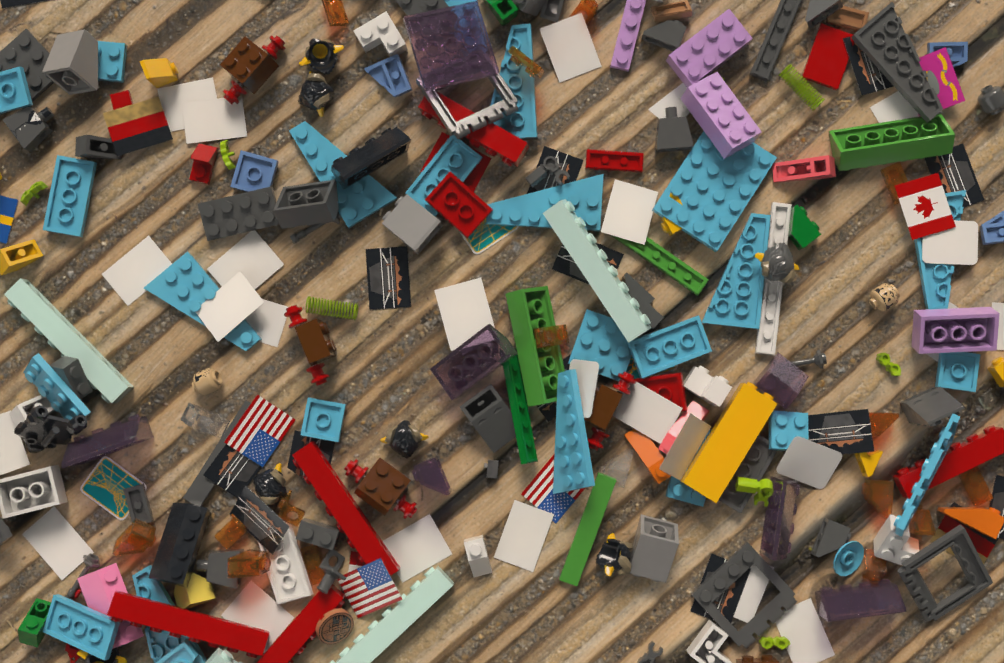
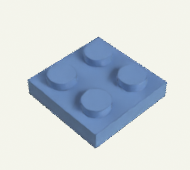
M241 150L230 187L249 192L272 186L279 161Z

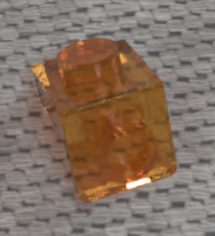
M866 549L864 551L865 570L862 573V578H868L870 581H879L887 573L886 560L875 557L873 549Z

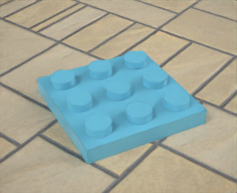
M586 309L568 364L573 359L598 362L599 375L619 381L618 374L626 372L632 354L627 343L628 341L611 317Z

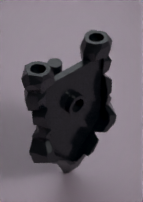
M39 405L32 408L26 420L16 426L14 433L23 437L30 453H38L45 448H55L56 445H67L72 442L71 435H77L87 427V420L84 415L74 416L71 420L51 416L48 414L47 408Z

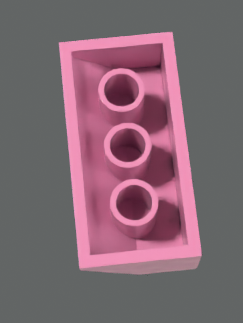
M117 563L77 578L87 606L105 615L108 614L116 590L128 593ZM123 620L122 623L120 622L113 648L143 637L142 629L130 625V621Z

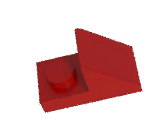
M198 144L190 158L193 160V166L189 180L210 184L218 152L217 147Z

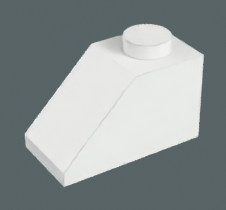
M39 395L16 405L9 415L17 426L20 422L26 420L32 408L36 406H44L47 408L48 414L55 410L46 397Z
M483 535L465 539L464 546L473 577L492 573Z

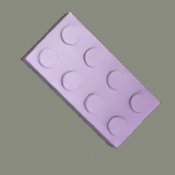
M728 9L669 54L666 62L684 85L689 87L710 75L745 48L753 38L732 11Z
M718 72L687 87L680 98L724 159L754 143L762 133Z
M992 307L914 310L912 347L919 354L997 351L1000 313Z

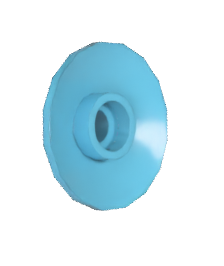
M850 541L838 550L833 561L835 573L840 576H848L857 570L864 557L862 544L857 541Z

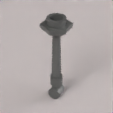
M339 212L334 220L337 224H340V219L342 218ZM326 223L314 224L305 230L299 231L298 234L291 235L290 238L293 244L299 242L300 239H303Z
M817 350L813 358L771 364L769 367L770 372H776L778 370H786V368L815 363L819 368L823 369V365L827 364L825 353Z
M91 553L83 556L86 566L79 577L86 575L90 568H98L100 566L98 556ZM78 580L69 589L67 595H65L66 598L73 600L80 586Z

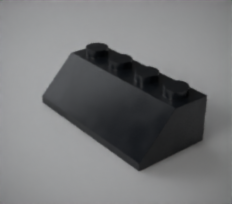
M398 127L392 130L388 128L381 133L382 136L377 139L374 137L369 139L362 148L356 147L349 152L347 157H339L333 161L331 172L344 190L407 152L411 142L409 136Z
M173 503L149 579L188 587L211 514L208 508L189 503Z

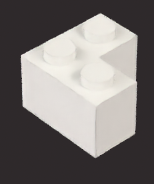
M387 11L353 30L365 53L380 44L384 46L390 57L396 54L400 55L408 50L405 41Z
M702 366L692 367L683 382L684 388L710 405L720 407L732 388L728 385L729 381L722 376H710L708 374L710 371Z
M890 514L873 539L874 556L902 565L903 561L919 552V541L910 537L909 525L902 537L895 534L896 526L893 524L897 516Z
M708 620L686 651L699 663H732L728 657L718 651L729 635L711 620Z

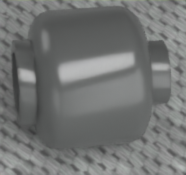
M988 85L981 89V94L977 100L985 113L994 115L1004 110V92L1001 87Z

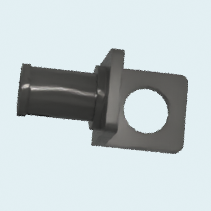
M329 549L319 568L324 570L325 575L317 589L325 594H328L335 579L346 580V577L338 572L345 557L335 550ZM332 556H336L337 564L331 567L329 559Z

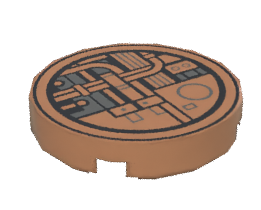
M333 609L325 613L324 618L318 621L315 629L316 635L324 644L334 645L340 643L352 632L354 620L345 609Z

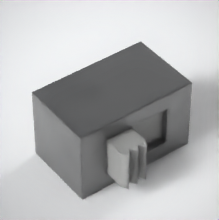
M488 460V463H484V467L487 468L486 478H497L498 460Z

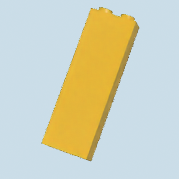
M750 382L739 384L680 480L714 503L718 502L778 404L773 401V396L766 392L763 394L758 392V387Z

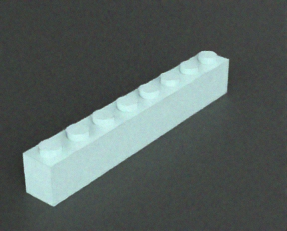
M566 199L561 200L546 210L543 215L629 343L649 330L651 322L647 315L642 314L639 310L640 305L638 301L629 295L627 285L617 277L618 272L613 265L610 266L607 262L606 253L602 249L599 250L595 244L597 241L593 234L588 233L585 229L586 224L583 219L575 214L573 204Z
M20 278L4 294L8 298L7 302L13 308H18L22 312L20 315L26 321H31L35 325V331L42 336L44 335L48 339V344L62 353L61 357L67 356L79 360L90 386L95 390L98 389L102 393L101 397L107 403H118L133 388V385L29 280Z
M439 566L435 569L431 567L424 574L425 578L421 582L417 580L410 587L411 591L407 595L404 593L401 595L403 600L398 601L397 605L393 608L389 606L381 614L383 616L378 622L374 620L367 627L369 631L365 635L359 634L353 640L355 644L350 649L345 647L339 653L340 658L336 662L332 660L329 663H371L453 586L454 582Z

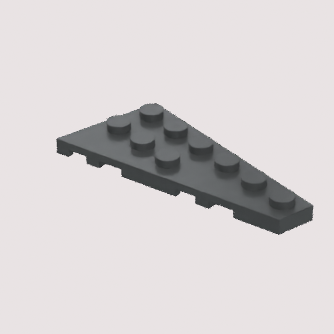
M892 1L857 31L851 39L926 122H929L943 110V107L934 88H931L928 83V75L920 66V58L909 35L904 32L901 25L903 22L900 16L897 17L894 10L895 5Z

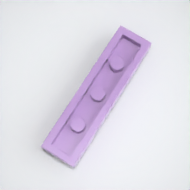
M626 0L610 65L611 68L629 71L646 0Z

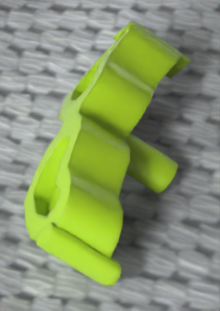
M228 140L220 142V151L228 170L236 168L230 158L235 153L234 151L229 152Z
M42 181L34 183L29 190L23 193L20 202L27 206L33 196L39 199L40 196L37 193L48 188V186Z
M878 353L876 355V360L886 367V371L890 372L891 376L901 375L900 366L890 362L889 354Z
M763 636L759 639L760 645L765 649H769L773 645L784 649L791 644L784 636H776L775 638Z

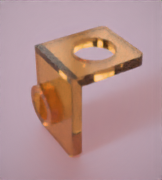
M581 0L569 17L576 15L579 11H584L587 13V19L585 20L587 25L597 13L598 4L595 0Z
M289 490L285 498L282 497L277 506L280 509L278 516L283 521L297 527L305 515V511L288 504L292 493ZM291 511L296 512L298 518L290 519L287 513Z
M234 514L230 515L231 520L214 536L226 549H229L247 532L246 526Z

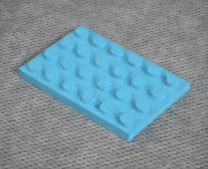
M703 131L652 211L662 218L664 216L681 227L682 231L717 252L777 157L756 143H752L724 159ZM670 192L672 195L678 196L683 205L671 198Z

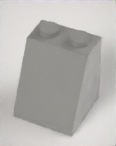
M85 29L57 35L42 73L69 95L97 90L98 41Z
M406 194L405 197L401 196L396 201V207L392 212L389 210L382 219L384 221L382 224L419 255L443 226L439 219Z
M640 515L633 549L631 550L630 563L632 568L630 574L666 583L679 545L678 524Z

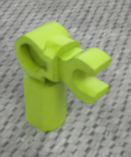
M737 477L735 489L740 492L754 493V505L757 506L759 501H764V507H767L769 504L768 499L773 495V482L770 479L758 481L757 479Z

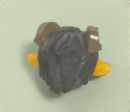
M784 242L768 248L764 253L758 252L755 254V258L761 262L762 276L766 277V279L770 281L778 280L783 283H791L796 275L794 270H799V266L794 263L792 253Z

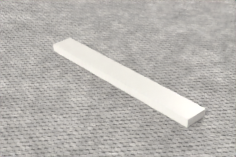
M771 203L767 249L783 242L787 245L792 204ZM764 277L760 326L757 329L755 354L775 356L783 282L778 280L770 281L766 277Z

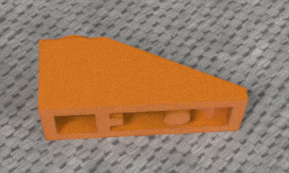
M634 428L624 434L656 483L660 484L671 476L659 469L665 458L650 437Z
M938 507L937 511L994 539L997 538L1004 524V517L1000 515L1001 512L992 507H989V509L981 507Z

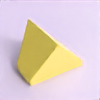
M193 572L187 588L176 585L174 589L177 607L185 609L216 599L212 583Z

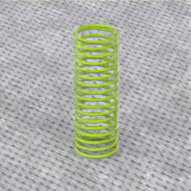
M789 64L778 76H781L780 79L783 78V81L786 80L785 83L789 87L792 86L791 90L795 88L793 92L796 91L795 94L797 96L801 94L799 98L803 97L801 100H804L803 103L807 101L806 105L810 103L808 107L811 106L810 109L814 111L825 99H821L822 95L819 96L820 93L818 91L815 92L816 89L812 90L814 88L811 87L812 84L809 85L808 82L804 85L807 80L804 81L805 78L803 76L799 78L801 74L796 76L799 71L796 72L797 69L793 71L795 67L789 70L793 66Z
M308 296L305 311L309 314L356 320L358 303L354 304V310L352 303L350 310V302L347 309V302L344 308V301L342 302V307L341 301L338 307V300L335 306V300L332 305L331 299L329 305V299L326 304V298L324 303L323 298L320 303V298H318L317 302V297L315 301L314 297H312L311 301V296Z

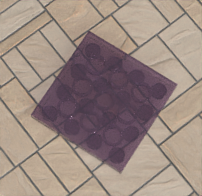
M478 1L404 16L403 21L425 91L499 74L498 65Z

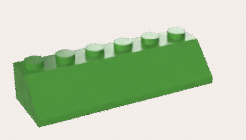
M940 113L929 122H926L920 116L829 131L832 156L835 158L838 170L847 171L856 168L951 154L955 133Z
M548 286L520 289L506 293L528 407L557 401L558 373L564 372L565 369Z

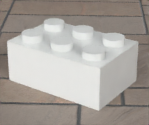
M59 465L0 479V510L3 519L68 502Z

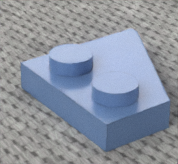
M968 42L927 43V54L946 47L953 68L968 61Z
M398 54L364 68L368 74L395 98L413 90Z
M1004 211L979 227L983 245L1004 243Z

